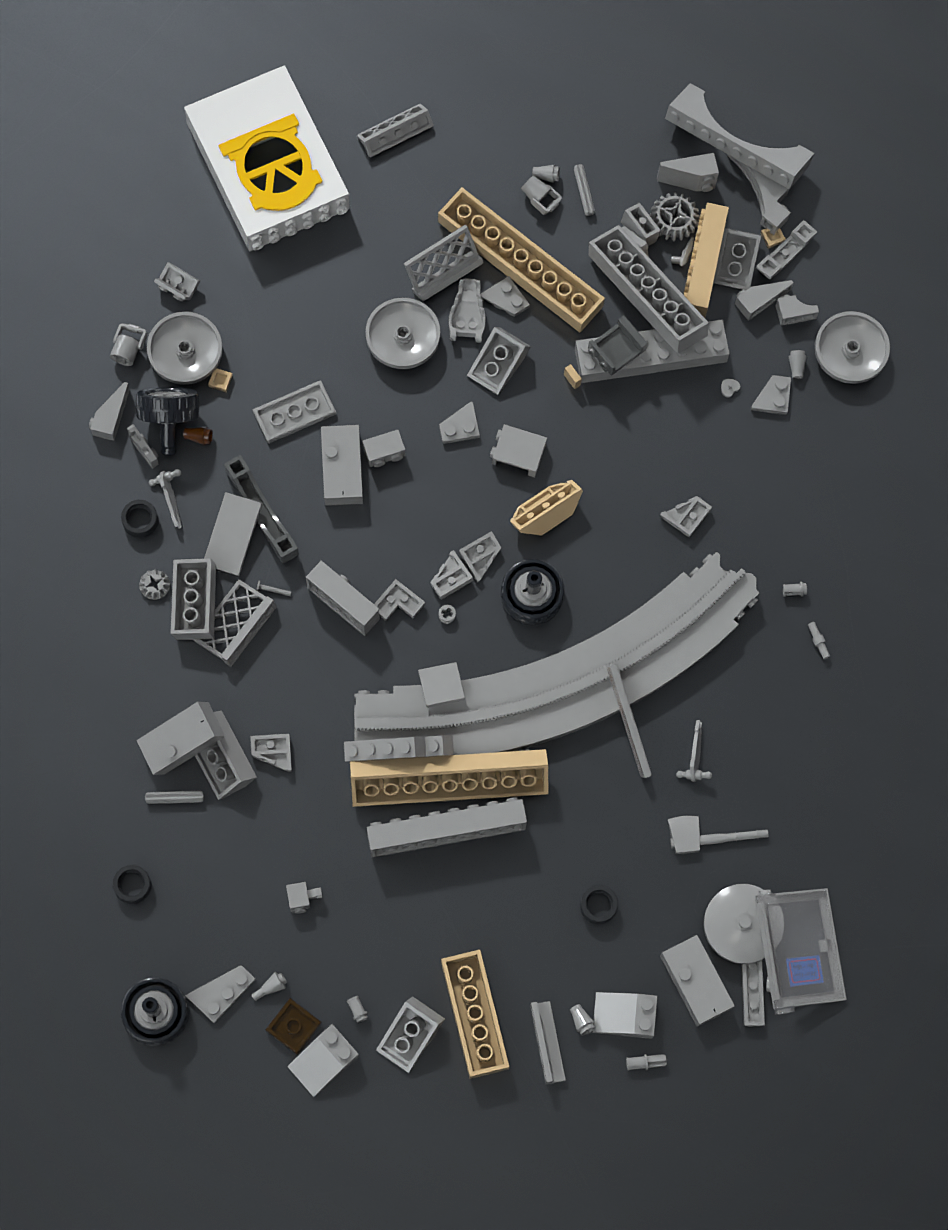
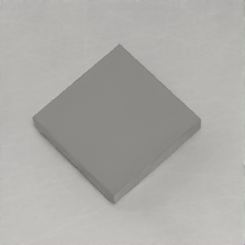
M456 662L418 670L426 708L465 700Z

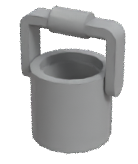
M120 324L113 339L115 344L110 358L119 364L132 366L138 350H142L148 336L146 330L132 324ZM123 329L142 334L140 341L138 342L132 337L121 335Z

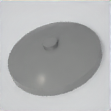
M395 298L382 303L371 313L366 324V342L372 355L384 365L396 369L414 368L428 361L436 352L440 342V325L434 312L424 303L411 298Z
M848 311L830 317L819 329L815 340V355L821 368L832 378L844 383L857 384L873 379L885 367L890 353V342L885 329L877 320L860 312Z
M177 312L164 317L153 327L147 341V354L152 368L163 379L175 384H193L204 380L217 368L222 357V341L219 331L206 317L193 312Z
M750 884L729 886L713 897L705 911L704 932L706 939L719 956L730 962L750 964L765 958L755 896L769 895V893L757 886ZM770 904L766 905L768 928L770 924L769 931L771 930L773 949H775L781 940L784 923L779 905Z

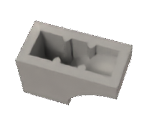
M783 295L777 299L775 305L781 326L817 319L819 313L817 305L803 304L796 298V295Z

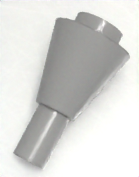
M274 972L263 984L262 988L251 995L257 1001L264 995L286 989L285 984L287 981L282 973Z

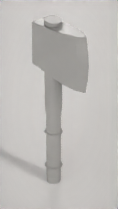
M680 816L668 819L671 834L670 845L671 848H674L675 854L699 852L700 845L768 837V830L700 835L699 816Z

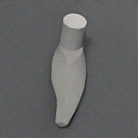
M693 236L682 251L681 257L672 256L671 264L683 266L687 263L693 248Z

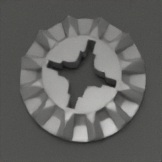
M156 569L147 571L141 576L139 582L140 591L146 598L160 599L169 591V578L163 571ZM151 578L155 580V582L159 581V583L157 584L158 591L153 586L150 587Z

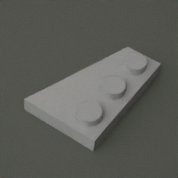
M240 965L185 996L215 1024L256 979Z

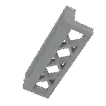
M418 104L358 134L357 138L364 145L367 155L372 157L434 125L428 109L422 104Z
M550 1001L543 1003L532 1002L530 1008L545 1084L566 1081Z

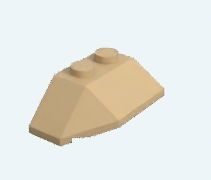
M573 480L549 486L520 505L510 522L520 533L543 535L573 515L583 491Z

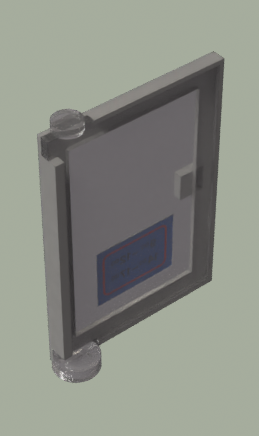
M828 888L771 894V890L759 891V895L755 896L775 1015L794 1013L795 1006L847 1000Z

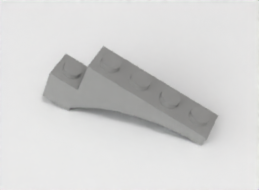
M727 154L746 175L756 193L762 215L760 225L765 229L768 228L770 233L775 235L778 229L788 221L791 213L785 205L780 204L787 196L789 189Z
M453 735L344 742L345 761L454 755Z

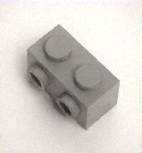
M640 203L624 211L621 220L623 226L634 231L639 238L647 242L648 246L657 241L661 230Z
M399 430L362 441L369 467H380L385 462L391 460L393 462L399 461L405 456V447Z

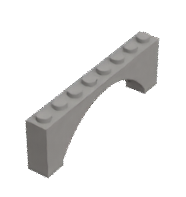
M691 83L668 107L666 120L788 189L808 169L814 156L813 152L801 145L792 148H767L753 145L734 137L724 130L711 116L704 100L705 91Z

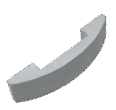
M803 220L792 231L791 235L775 251L767 255L756 268L770 280L805 248L817 234V231Z

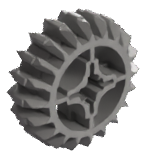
M675 192L673 196L668 193L666 198L661 196L660 201H655V206L651 208L652 213H650V217L661 230L659 237L666 235V240L672 237L674 242L676 237L681 241L683 240V235L688 238L690 233L695 232L700 216L698 215V208H694L695 202L690 203V197L684 199V194H681L679 197ZM681 208L688 214V216H686V214L681 211ZM677 212V217L674 218V221L672 222L673 216H675V213ZM661 217L668 222V225L662 221Z

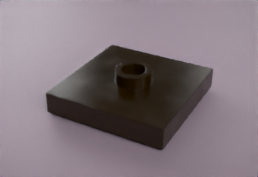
M290 998L265 1030L298 1055L322 1022Z

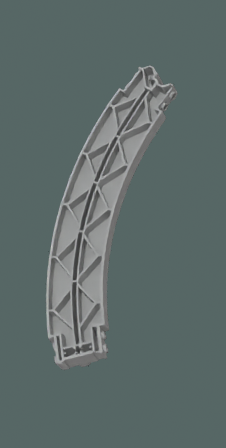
M718 552L713 556L709 554L702 561L704 565L700 569L696 567L689 576L683 572L643 606L599 634L539 661L487 676L461 680L465 696L463 701L426 708L421 685L393 686V694H389L387 690L378 691V694H370V691L367 690L358 691V694H354V701H356V705H354V741L453 735L454 755L512 752L519 748L523 749L588 727L620 712L606 666L611 664L618 666L630 706L639 702L687 671L737 628L739 624L736 621L745 614L743 610L747 606L751 608L758 601L756 598L759 594L756 590V577L752 573H745V570L742 568L737 573L732 570L724 571L720 567V554Z

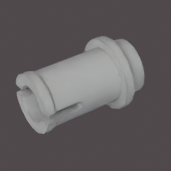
M806 583L783 584V596L800 595L803 597V595H807Z
M359 996L347 1000L354 1015L353 1020L360 1023L368 1018V1012L364 1010Z

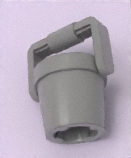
M534 175L521 188L531 200V204L543 215L555 210L562 199L550 185L544 184ZM549 193L555 200L546 209L540 201Z

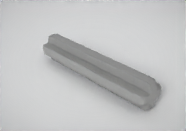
M582 164L575 165L574 172L585 215H594L595 209L584 166Z
M202 791L147 792L145 795L147 804L203 802L204 800Z

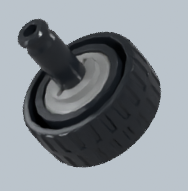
M159 387L140 390L136 393L137 418L144 422L160 423L161 453L163 455H174L176 453V423L193 421L199 417V394L196 390L179 387Z
M538 559L520 561L513 565L503 578L501 585L503 607L510 617L521 624L540 625L548 622L559 612L564 600L565 588L563 579L558 570L545 561Z
M156 977L141 980L134 984L123 998V1004L121 1005L123 1025L129 1035L142 1044L148 1046L166 1045L181 1035L188 1022L189 1008L186 997L178 986L167 979Z

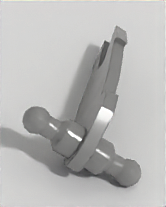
M176 469L173 472H160V475L155 479L149 480V485H161L173 523L179 529L182 527L181 519L170 483L174 477L181 475V471Z
M696 720L690 770L686 772L678 771L676 773L678 778L686 777V779H690L693 782L702 778H712L711 772L698 770L702 735V722L700 720Z

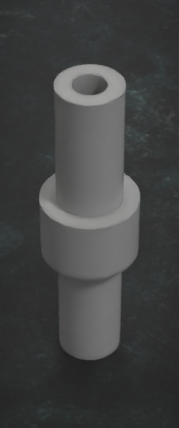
M815 622L809 623L808 627L813 636L814 645L818 647L823 659L829 658L830 654L825 646L826 641L823 635H820Z

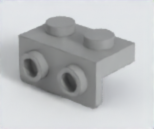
M167 262L160 277L156 278L154 282L158 284L159 289L164 292H172L174 298L183 302V300H191L200 280L172 263Z

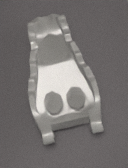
M460 279L458 293L449 315L450 341H456L457 336L475 337L477 343L482 342L485 329V310L480 295V280Z

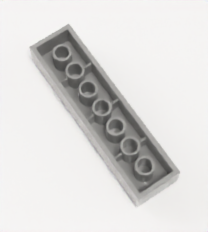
M619 225L589 242V257L677 354L708 336L709 322Z
M723 320L709 321L708 336L678 354L655 329L639 331L648 343L646 351L612 376L609 372H605L597 358H593L588 352L589 341H595L599 337L576 340L574 348L579 376L582 378L581 383L725 363L729 357Z
M509 798L504 803L492 801L488 802L487 806L479 807L478 804L468 806L464 810L452 808L447 813L440 814V811L429 813V816L413 815L408 820L402 821L401 818H396L386 824L374 822L367 827V836L371 857L522 831L526 829L527 820L523 799Z

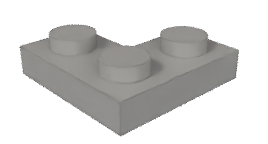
M395 579L374 605L379 608L380 617L387 621L398 607L414 618L423 608L425 602Z

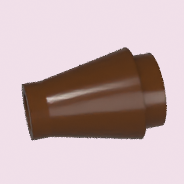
M208 427L185 428L183 437L184 439L206 445L211 443L213 431L208 429Z

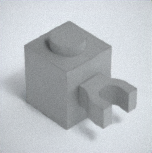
M306 882L286 885L290 911H295V914L304 913L307 911L306 909L310 908L309 899L322 898L321 887L307 890Z

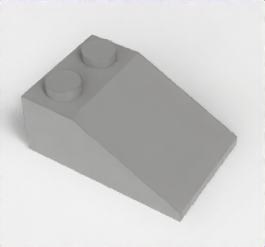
M710 153L660 162L657 181L693 191H711L715 189L719 174L715 155Z
M725 228L713 283L739 289H749L762 235Z
M494 327L467 376L499 395L523 362L531 346L504 329Z
M596 992L593 1020L595 1022V1029L592 1032L652 1039L655 1029L657 996Z
M412 996L402 1006L376 1051L409 1073L438 1032L445 1018Z
M331 1024L287 1067L310 1094L315 1097L359 1057V1054L335 1026Z

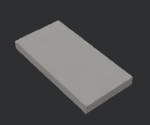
M321 380L252 409L268 444L336 415V410Z
M225 492L204 559L211 558L216 564L217 570L240 576L262 503Z

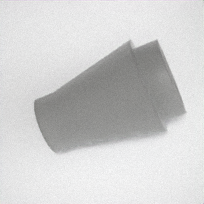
M555 164L533 167L532 176L534 175L538 179L554 183V181H559L560 167L555 166Z
M791 351L788 357L792 378H803L807 359L805 351Z
M580 1004L570 1009L576 1030L580 1032L581 1036L589 1034L595 1029V1022Z

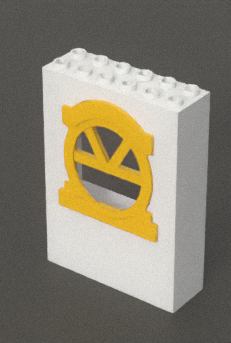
M285 65L184 107L187 125L249 252L259 250L266 244L276 243L285 236H293L299 230L309 229L320 221H328L332 216L342 215L350 209L349 193ZM276 137L288 141L297 149V152L250 172L246 173L245 157L251 147ZM302 159L303 170L300 176L285 167ZM275 170L281 172L297 184L285 192L273 193ZM267 174L265 191L257 188L251 182V180Z

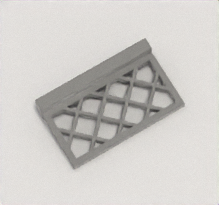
M464 225L406 261L404 266L413 285V293L423 302L484 262L478 255L469 228ZM465 233L463 242H458L459 236ZM450 243L448 251H442L444 245ZM455 245L461 246L458 254L452 253ZM469 247L471 251L463 255L465 248ZM431 253H435L432 262L426 261ZM440 254L446 255L442 264L437 263ZM450 257H456L454 262L447 265ZM420 263L417 271L411 269L412 265ZM425 264L430 265L427 273L422 272ZM435 266L441 267L438 272L432 274ZM420 276L425 277L424 281L417 284Z
M238 580L215 609V619L223 617L224 626L214 627V632L224 630L225 638L215 640L214 636L212 641L203 642L200 639H194L193 641L222 659L231 667L277 606L273 599L262 595L249 585ZM240 586L246 589L247 596L236 598V592ZM259 598L263 600L259 606L251 607L250 599ZM248 600V608L238 610L237 602ZM234 602L235 611L225 612L224 607L226 604ZM249 612L250 618L247 621L240 622L239 614ZM236 615L237 623L227 625L226 617ZM238 627L237 635L228 637L227 629ZM226 642L227 648L221 654L216 650V644Z

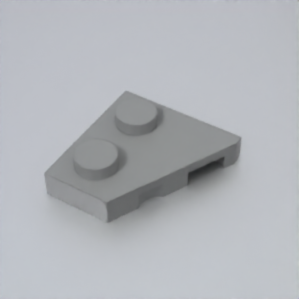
M772 375L753 403L751 410L787 415L791 377Z
M491 531L459 550L476 582L481 580L501 549V546Z
M453 550L450 552L445 564H442L439 573L434 576L430 583L442 600L472 582L473 577Z

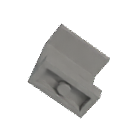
M504 424L503 429L497 432V446H493L491 450L492 464L496 465L497 461L519 467L528 470V476L535 478L546 446L547 437Z

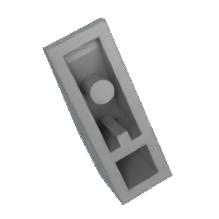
M789 280L753 286L747 290L743 289L736 295L735 305L749 321L777 301L778 298L791 291L794 282Z
M124 382L96 411L94 418L90 419L89 429H91L93 436L115 440L130 391L128 383Z

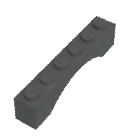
M239 455L224 464L225 471L240 496L262 503L257 524L281 563L284 564L298 556V547L268 504L242 456Z

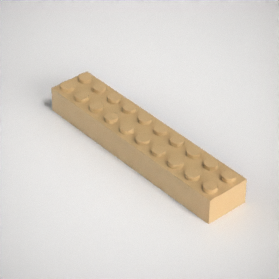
M461 187L439 211L438 223L451 233L466 225L469 228L479 255L506 276H509L515 283L578 332H581L603 308L605 298L464 188ZM465 233L459 236L460 240H464Z
M546 749L350 762L353 807L548 794V760Z

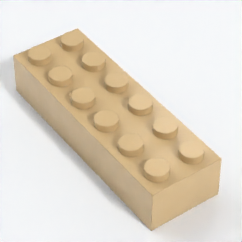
M707 203L706 209L701 210L684 289V296L704 318L708 310L729 207Z
M476 950L441 959L469 1079L509 1070V1063L481 951Z

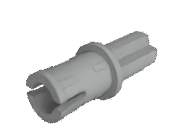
M644 1054L642 1057H627V1070L644 1068L648 1070V1068L664 1067L667 1065V1059L664 1054L652 1056Z

